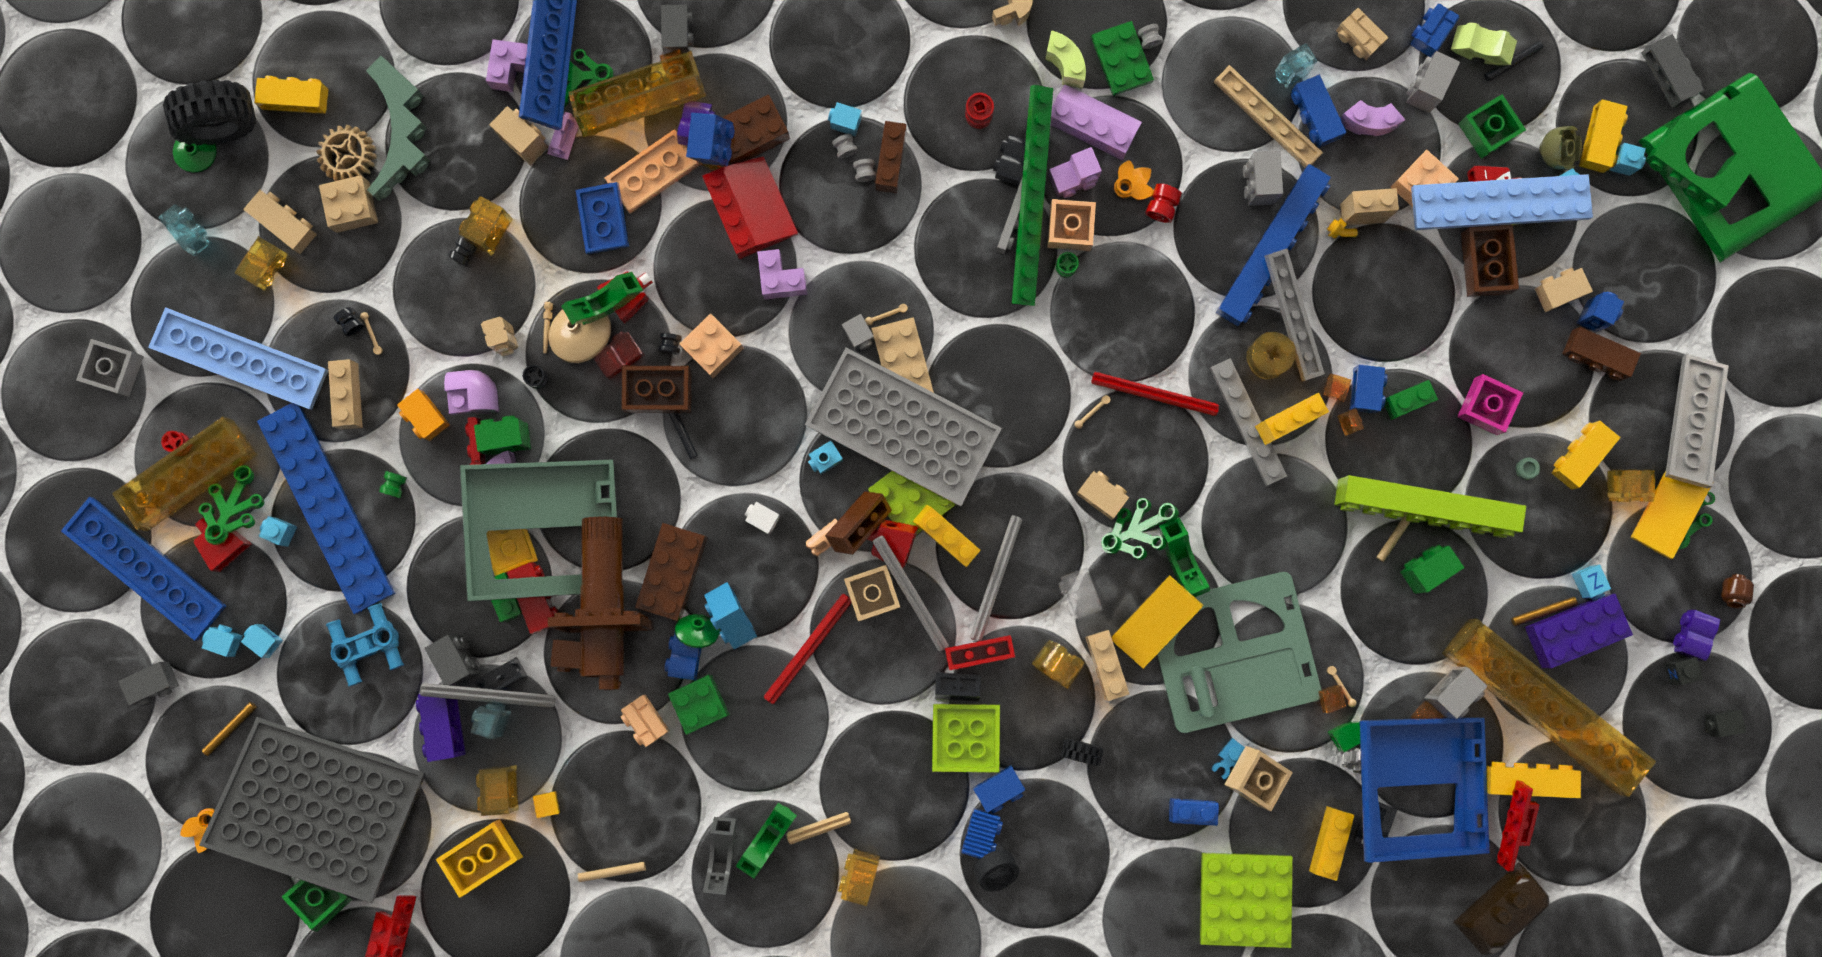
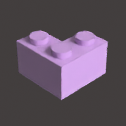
M492 40L486 82L491 89L513 92L516 72H524L528 44Z
M1092 147L1071 155L1070 161L1049 169L1048 177L1057 198L1062 196L1068 198L1075 195L1077 190L1082 188L1089 190L1095 187V183L1098 182L1102 170Z
M779 249L758 252L764 300L807 295L806 278L803 268L783 270Z

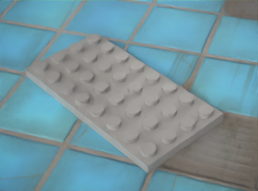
M845 348L805 423V426L960 507L1002 430L1001 427L848 348Z

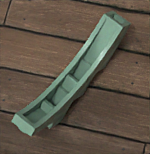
M382 56L366 70L378 84L386 99L392 128L390 148L385 164L378 177L367 189L379 201L382 198L388 197L392 192V188L397 183H401L409 171L417 176L418 173H422L427 169L430 162L413 144L424 136L427 128L410 112L412 108H416L421 103V99L424 96Z

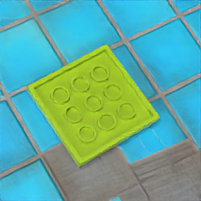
M1202 852L1200 944L1291 948L1293 857L1289 855Z

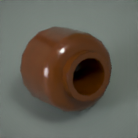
M1734 574L1723 581L1721 597L1727 603V606L1741 609L1753 601L1754 584L1749 579H1746L1745 575Z

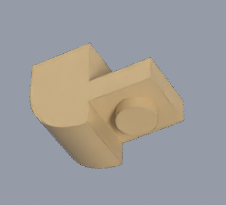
M1007 0L1008 5L993 10L992 20L995 26L1009 24L1014 18L1019 26L1028 19L1033 0Z

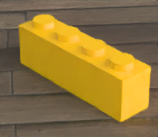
M1492 762V766H1486L1488 794L1512 795L1516 781L1521 780L1533 789L1532 796L1581 798V771L1573 770L1572 765H1559L1558 769H1552L1550 764H1536V768H1529L1528 763H1514V767H1507L1505 762Z

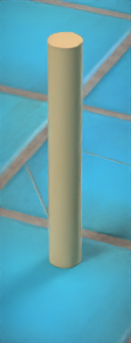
M1406 517L1401 519L1376 558L1384 562L1410 524V522L1406 521Z
M645 862L578 873V881L585 882L646 871Z

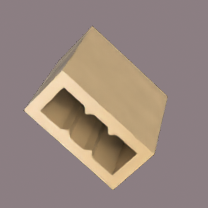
M1397 188L1353 191L1340 204L1341 218L1347 225L1385 223L1399 210Z

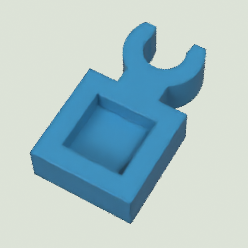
M1231 738L1218 754L1223 760L1215 763L1212 771L1216 772L1219 767H1223L1224 773L1221 778L1226 779L1230 774V767L1234 768L1245 747L1234 738Z

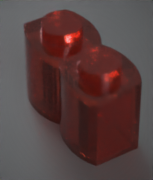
M622 331L612 338L614 341L605 346L593 358L608 379L621 373L622 366H630L645 356L629 332L624 333Z

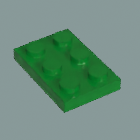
M1132 21L1091 35L1112 96L1154 81Z

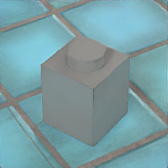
M861 314L842 324V328L855 351L859 348L861 351L872 345L871 342L874 340V336Z

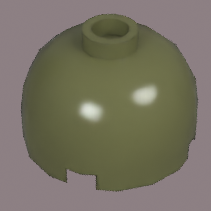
M1557 127L1545 135L1540 144L1539 151L1546 165L1557 170L1574 169L1575 166L1572 165L1575 161H1579L1582 151L1581 136H1576L1575 131H1578L1576 127Z

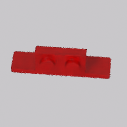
M1521 780L1516 781L1512 792L1505 829L1502 833V841L1497 854V863L1508 872L1514 871L1519 846H1530L1540 806L1535 801H1531L1533 789Z
M398 895L392 915L385 912H376L366 957H402L416 896Z

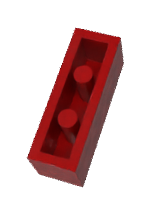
M533 562L506 572L509 579L544 577L541 566H537ZM552 596L517 599L530 634H537L549 629L548 617H555V613H559L557 607L551 603L550 598Z
M1011 635L945 648L949 670L1015 657Z

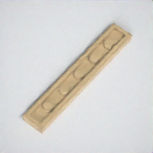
M1230 65L1214 80V83L1304 168L1308 164L1312 165L1323 154L1318 147Z

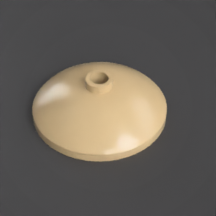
M561 310L550 326L549 344L552 351L566 362L582 363L597 356L606 346L611 333L610 319L607 315L586 325H583V323L575 324L572 328L573 325L564 310Z

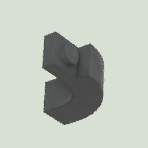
M714 817L703 899L726 900L733 866L736 819Z

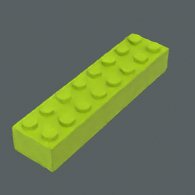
M1350 475L1338 479L1334 503L1336 506H1341L1340 510L1354 512V510H1363L1362 514L1373 516L1384 514V518L1389 519L1406 517L1407 522L1419 523V521H1428L1427 525L1441 527V525H1450L1449 529L1460 531L1471 529V533H1493L1494 537L1499 538L1514 537V534L1523 532L1526 512L1525 505Z

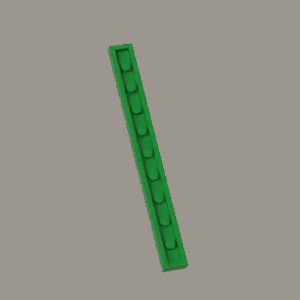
M1039 85L1030 86L1012 304L1035 306L1054 89Z

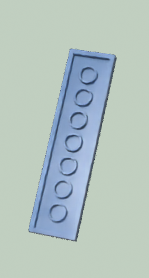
M1589 174L1413 185L1411 187L1415 230L1590 220L1593 218Z
M166 307L148 347L310 410L313 409L328 373V370Z

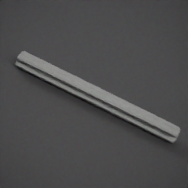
M1012 515L970 635L972 640L979 642L983 638L1022 523V518Z
M883 536L877 537L873 540V543L938 651L945 650L949 644Z
M423 683L420 687V695L426 697L549 708L555 706L556 700L554 695L427 683Z

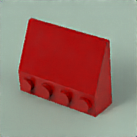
M764 156L721 167L702 176L739 260L798 235Z

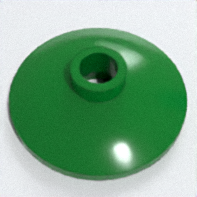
M176 140L173 146V157L176 164L187 172H202L209 168L216 158V144L188 145ZM194 146V150L189 152V149Z
M687 615L681 618L675 626L677 639L689 647H708L719 638V629L716 630L710 618L704 615Z

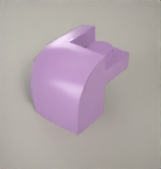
M478 370L446 373L444 387L447 392L449 414L473 412L479 415L499 412L496 385L488 375Z

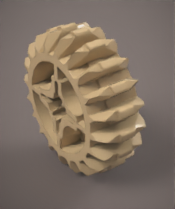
M346 125L345 129H343L341 126H337V132L330 129V136L323 135L325 142H318L319 146L322 147V149L316 150L317 154L320 155L317 161L322 164L320 169L326 172V176L329 178L333 177L334 181L363 176L364 172L371 174L368 169L369 166L375 167L371 160L377 159V155L373 153L376 151V147L371 145L373 140L368 137V134L365 131L360 132L358 127L352 129L350 125ZM358 141L362 148L361 156L357 154L358 147L356 145ZM333 153L337 155L336 167H334L332 162ZM341 153H343V154H345V153H346V154L351 153L353 156H351V155H344V156H343Z

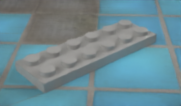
M1689 354L1682 357L1665 477L1707 489L1712 487L1728 365Z

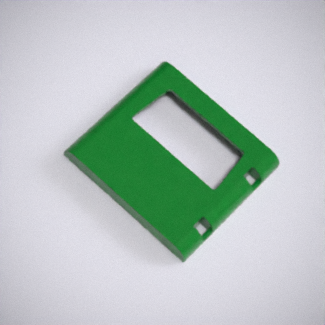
M1747 73L1681 114H1685L1702 126L1700 130L1709 123H1714L1733 153L1741 154L1756 165L1749 176L1768 203L1767 208L1730 225L1720 211L1715 212L1714 210L1707 209L1703 202L1689 196L1685 189L1671 183L1660 172L1720 263L1822 200V169L1762 81L1755 74ZM1728 92V94L1730 95V97H1731L1732 99L1729 100V98L1725 95V93ZM1681 115L1639 140L1641 146L1646 148L1645 152L1647 155L1651 153L1673 121Z

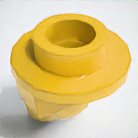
M1342 218L1338 221L1334 219L1327 228L1329 231L1328 236L1334 239L1338 236L1356 237L1358 230L1356 228H1345L1347 223Z

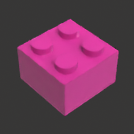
M1482 374L1474 378L1457 417L1492 434H1503L1508 429L1523 392Z

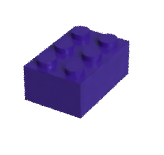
M418 694L416 709L421 715L419 730L420 734L424 736L425 744L422 746L424 757L427 758V762L466 755L458 699L426 697Z

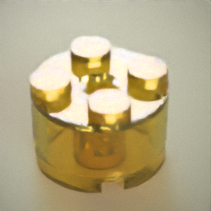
M1266 332L1249 346L1246 355L1247 363L1251 371L1260 378L1273 379L1279 377L1293 365L1295 345L1284 334ZM1269 352L1273 353L1272 356H1273L1274 358H1273L1272 360L1269 359V357H1270V355L1268 354Z
M1607 470V497H1609V501L1653 502L1655 497V470Z
M1049 640L1031 665L1035 666L1037 670L1053 681L1061 683L1060 685L1064 688L1069 689L1085 662L1079 657L1068 653L1067 649L1059 643Z

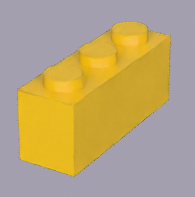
M265 76V78H257L254 103L262 110L326 114L328 88L320 80L313 78L308 79V81H300V79L294 77H287L286 80L274 76Z
M1603 99L1594 105L1579 167L1605 173L1615 166L1618 158L1616 150L1623 138L1621 130L1628 118L1626 114L1627 106Z
M1317 393L1257 424L1255 428L1264 444L1267 445L1327 414L1329 410L1320 394Z
M1601 421L1586 424L1581 430V437L1578 440L1572 441L1568 446V453L1565 456H1561L1554 463L1555 469L1551 473L1571 490L1580 488L1621 438Z
M928 505L913 520L919 528L965 567L981 551Z
M1326 806L1309 869L1310 872L1337 881L1354 819L1353 814Z

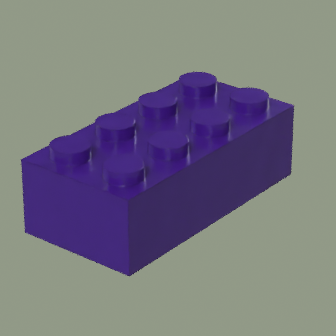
M1605 594L1604 597L1589 600L1524 627L1542 668L1556 667L1633 635L1616 594Z

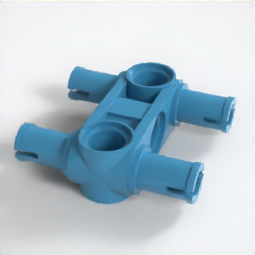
M382 603L368 607L374 626L373 629L346 638L340 620L326 624L333 641L331 643V657L337 662L338 667L343 669L348 687L363 682L356 666L357 661L381 651L385 653L390 670L404 666L397 648L399 646V633L392 623L387 621ZM388 631L390 638L385 643L382 639V634ZM344 647L348 650V656L345 659L341 656V650Z

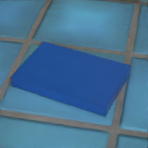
M614 182L575 190L585 253L589 255L629 247L619 183Z

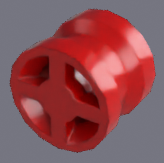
M168 431L163 435L161 444L164 450L168 452L183 454L190 447V439L184 433Z

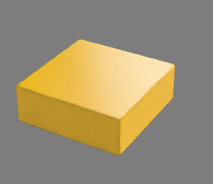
M556 791L533 796L537 818L560 813Z

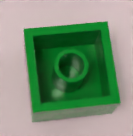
M1503 94L1468 114L1458 123L1481 159L1513 141L1526 131Z
M516 416L502 417V421L494 422L493 419L482 420L479 425H474L477 451L486 456L498 455L505 451L518 452L531 449L528 424L520 418H516Z
M1437 545L1423 551V557L1413 558L1405 563V569L1400 571L1413 592L1418 594L1431 591L1464 569V566L1449 545L1442 547Z
M707 675L668 693L686 735L730 715L712 675Z
M303 880L297 882L282 896L302 921L315 932H318L353 900L348 895Z

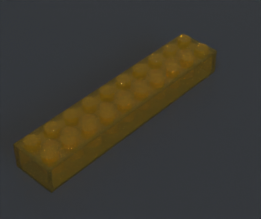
M1468 619L1442 652L1444 656L1458 667H1468L1488 686L1486 689L1618 795L1630 797L1656 763L1653 758L1480 620Z

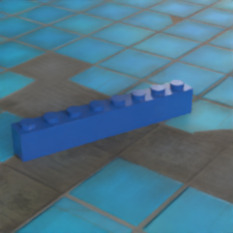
M1310 164L1306 166L1217 309L1216 314L1236 326L1248 321L1252 314L1250 308L1253 303L1257 305L1264 295L1261 293L1264 285L1268 287L1272 282L1264 256L1283 249L1290 251L1297 241L1294 238L1296 233L1304 230L1308 223L1305 220L1309 213L1313 215L1319 206V203L1316 202L1320 195L1324 197L1330 188V185L1327 184L1331 178L1329 175Z

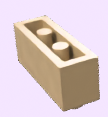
M259 190L243 210L290 248L301 254L317 235L311 230L313 225L304 218L301 220L295 217L297 213L288 205L282 207L278 203L280 199L270 191L266 194Z
M350 359L328 361L332 427L340 430L363 428L358 363Z
M1109 630L1086 636L1085 638L1105 700L1110 701L1129 695Z

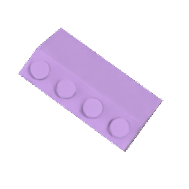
M1065 84L1052 106L1050 125L1123 161L1142 122Z

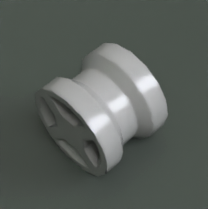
M1150 24L1138 30V35L1143 40V49L1156 47L1163 42L1162 36L1158 33V24Z
M851 134L839 136L832 141L833 147L837 148L839 159L851 157L858 152L857 146L853 145Z
M861 159L853 163V167L857 172L855 176L857 182H867L876 179L877 174L873 169L875 165L874 159Z

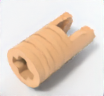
M836 519L807 540L806 546L811 549L813 555L818 556L831 547L825 535L837 523Z

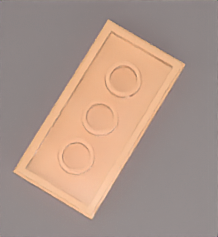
M674 129L606 176L605 180L608 184L619 183L622 204L631 214L700 166V163L686 157L687 145L678 144L677 131Z

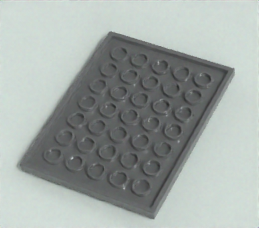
M257 717L199 846L373 904L426 773Z

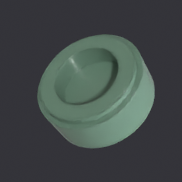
M1533 458L1521 459L1516 464V473L1521 479H1533L1540 472V465Z

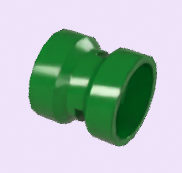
M1065 252L1059 256L1055 267L1059 276L1069 278L1075 274L1079 265L1077 256L1071 252Z
M385 471L384 479L386 482L380 486L379 492L401 498L402 487L400 486L406 483L407 477Z

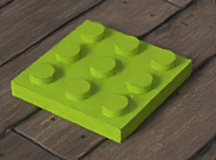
M893 471L868 489L869 492L884 495L892 509L888 514L891 521L914 526L917 525L913 520L926 505L932 507L941 516L956 505ZM918 528L917 534H919L923 530L921 528Z
M933 704L932 772H999L1000 705Z

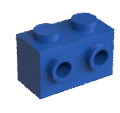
M1603 292L1587 300L1577 324L1595 333L1614 325L1615 321H1618L1623 313L1621 308L1624 301L1618 299V296L1612 292Z

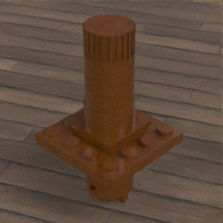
M598 516L582 519L580 609H575V616L569 615V613H555V617H548V627L564 633H580V677H599V689H604L605 691L620 690L622 681H620V676H624V631H654V622L649 620L647 616L637 613V611L624 610L622 518Z

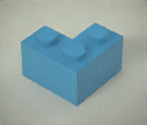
M728 582L704 595L707 604L704 606L709 615L713 616L710 620L715 629H721L719 633L725 644L730 643L733 649H736L757 637L752 623L744 613L736 594Z

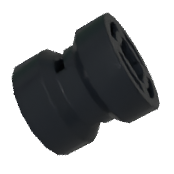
M458 237L455 241L456 249L450 250L447 256L467 267L470 262L468 256L474 254L477 247Z
M346 307L337 312L333 317L335 322L341 325L342 332L346 337L357 334L365 326L362 320L356 317L353 307Z
M529 365L522 374L524 382L533 389L544 388L549 380L547 372L538 365Z

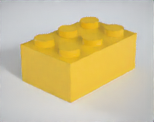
M499 819L437 858L436 861L459 898L523 858Z

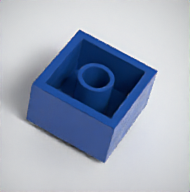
M691 113L686 157L703 164L728 166L732 156L730 148L731 139L734 137L735 132L733 122L714 114Z

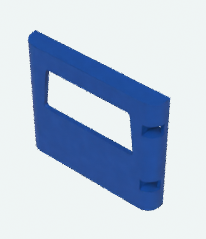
M1458 717L1457 719L1424 718L1360 721L1364 861L1372 863L1490 853L1485 718ZM1475 744H1478L1479 757L1475 756ZM1455 783L1454 831L1452 833L1398 837L1382 836L1377 792L1379 787ZM1477 814H1481V826L1477 824Z

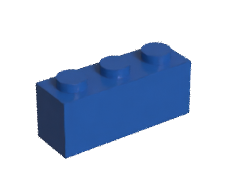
M1320 74L1294 86L1291 97L1294 104L1299 106L1302 122L1307 124L1310 130L1309 137L1312 143H1316V146L1320 148L1341 139L1346 134V130Z

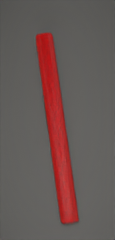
M1094 372L1091 383L1212 416H1216L1219 410L1218 404L1098 372Z
M842 594L764 695L766 701L775 704L851 605L850 597L846 594Z

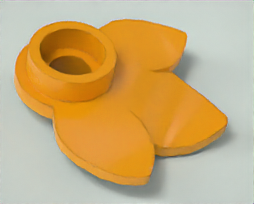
M1130 160L1124 162L1118 169V179L1114 184L1116 195L1121 198L1133 197L1136 200H1144L1151 197L1154 190L1146 185L1151 176V169L1145 167L1134 169ZM1121 185H1126L1128 190L1123 191Z
M212 808L204 809L197 817L189 818L181 829L180 836L194 837L198 853L207 850V848L199 846L209 824L206 820L207 816L212 817L215 811Z

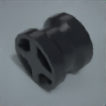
M660 333L662 341L661 345L658 346V351L679 355L680 349L678 346L682 341V336Z

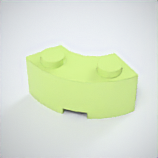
M1467 23V25L1457 26L1451 50L1470 60L1472 57L1484 59L1486 64L1511 65L1517 40L1507 31H1492L1482 28L1477 23Z
M1051 31L1045 60L1052 62L1059 69L1062 76V85L1066 84L1083 89L1086 67L1079 48L1068 37Z

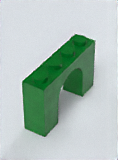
M1683 114L1673 121L1646 158V162L1650 164L1653 170L1664 174L1671 183L1685 189L1689 196L1703 202L1707 209L1717 212L1727 206L1756 165L1741 154L1736 153L1726 160L1713 178H1703L1693 173L1686 163L1685 153L1689 143L1702 126Z

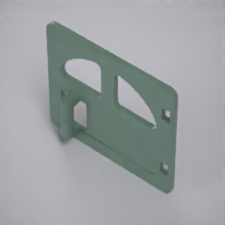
M1279 572L1213 588L1209 592L1195 597L1203 604L1199 611L1206 607L1213 609L1222 641L1221 646L1184 656H1177L1174 653L1177 633L1157 654L1176 729L1182 733L1314 702L1322 696L1293 579L1287 572ZM1291 596L1294 609L1287 610L1284 597ZM1237 600L1260 604L1273 611L1282 620L1284 629L1278 633L1239 641L1230 611V604L1232 601ZM1308 662L1311 676L1304 677L1301 664ZM1204 671H1209L1218 702L1215 707L1212 704ZM1187 675L1192 677L1200 708L1194 712L1190 710L1183 683V677Z

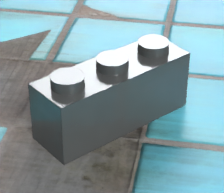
M1673 34L1649 45L1641 52L1672 108L1704 91L1700 78L1694 73L1690 60L1685 57L1681 50L1680 42L1675 39Z

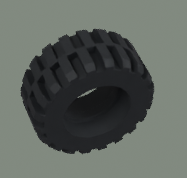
M204 80L198 83H189L186 86L177 87L175 91H170L163 101L170 135L178 142H184L188 145H214L215 143L221 144L230 140L234 141L253 131L257 122L249 90L240 83H232L229 80Z

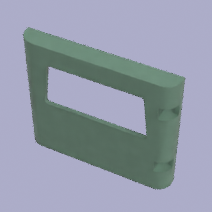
M613 460L460 465L467 601L580 595L582 574L495 579L487 532L582 526V519L586 517H617ZM609 486L610 498H601V487Z

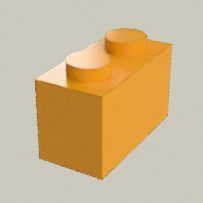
M418 388L397 404L401 410L399 412L400 416L407 423L409 421L414 426L412 430L419 439L424 438L431 441L450 425L425 392Z

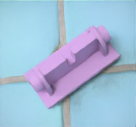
M564 112L562 129L554 131L547 154L568 160L581 119L574 118L571 113Z

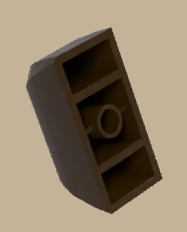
M1518 862L1514 866L1513 872H1507L1453 923L1482 955L1494 954L1505 947L1549 906V895L1528 870Z

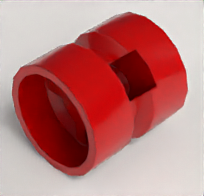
M975 93L969 97L966 103L965 118L971 127L982 129L991 123L994 111V103L991 97L985 93Z
M1156 184L1152 193L1154 200H1151L1145 212L1146 215L1162 223H1171L1175 215L1174 207L1178 206L1182 192L1167 184Z

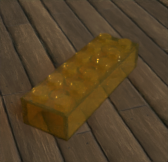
M692 51L568 92L574 117L583 137L595 135L598 132L616 128L619 125L637 121L645 116L654 115L660 111L675 108L681 104L696 101L707 96Z
M221 417L113 492L112 495L136 530L149 531L208 490L210 485L218 483L235 471L237 467L245 464L257 454L234 420Z

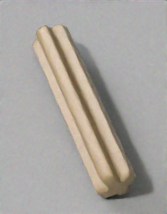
M845 812L790 831L786 834L789 844H794L851 823L849 813Z

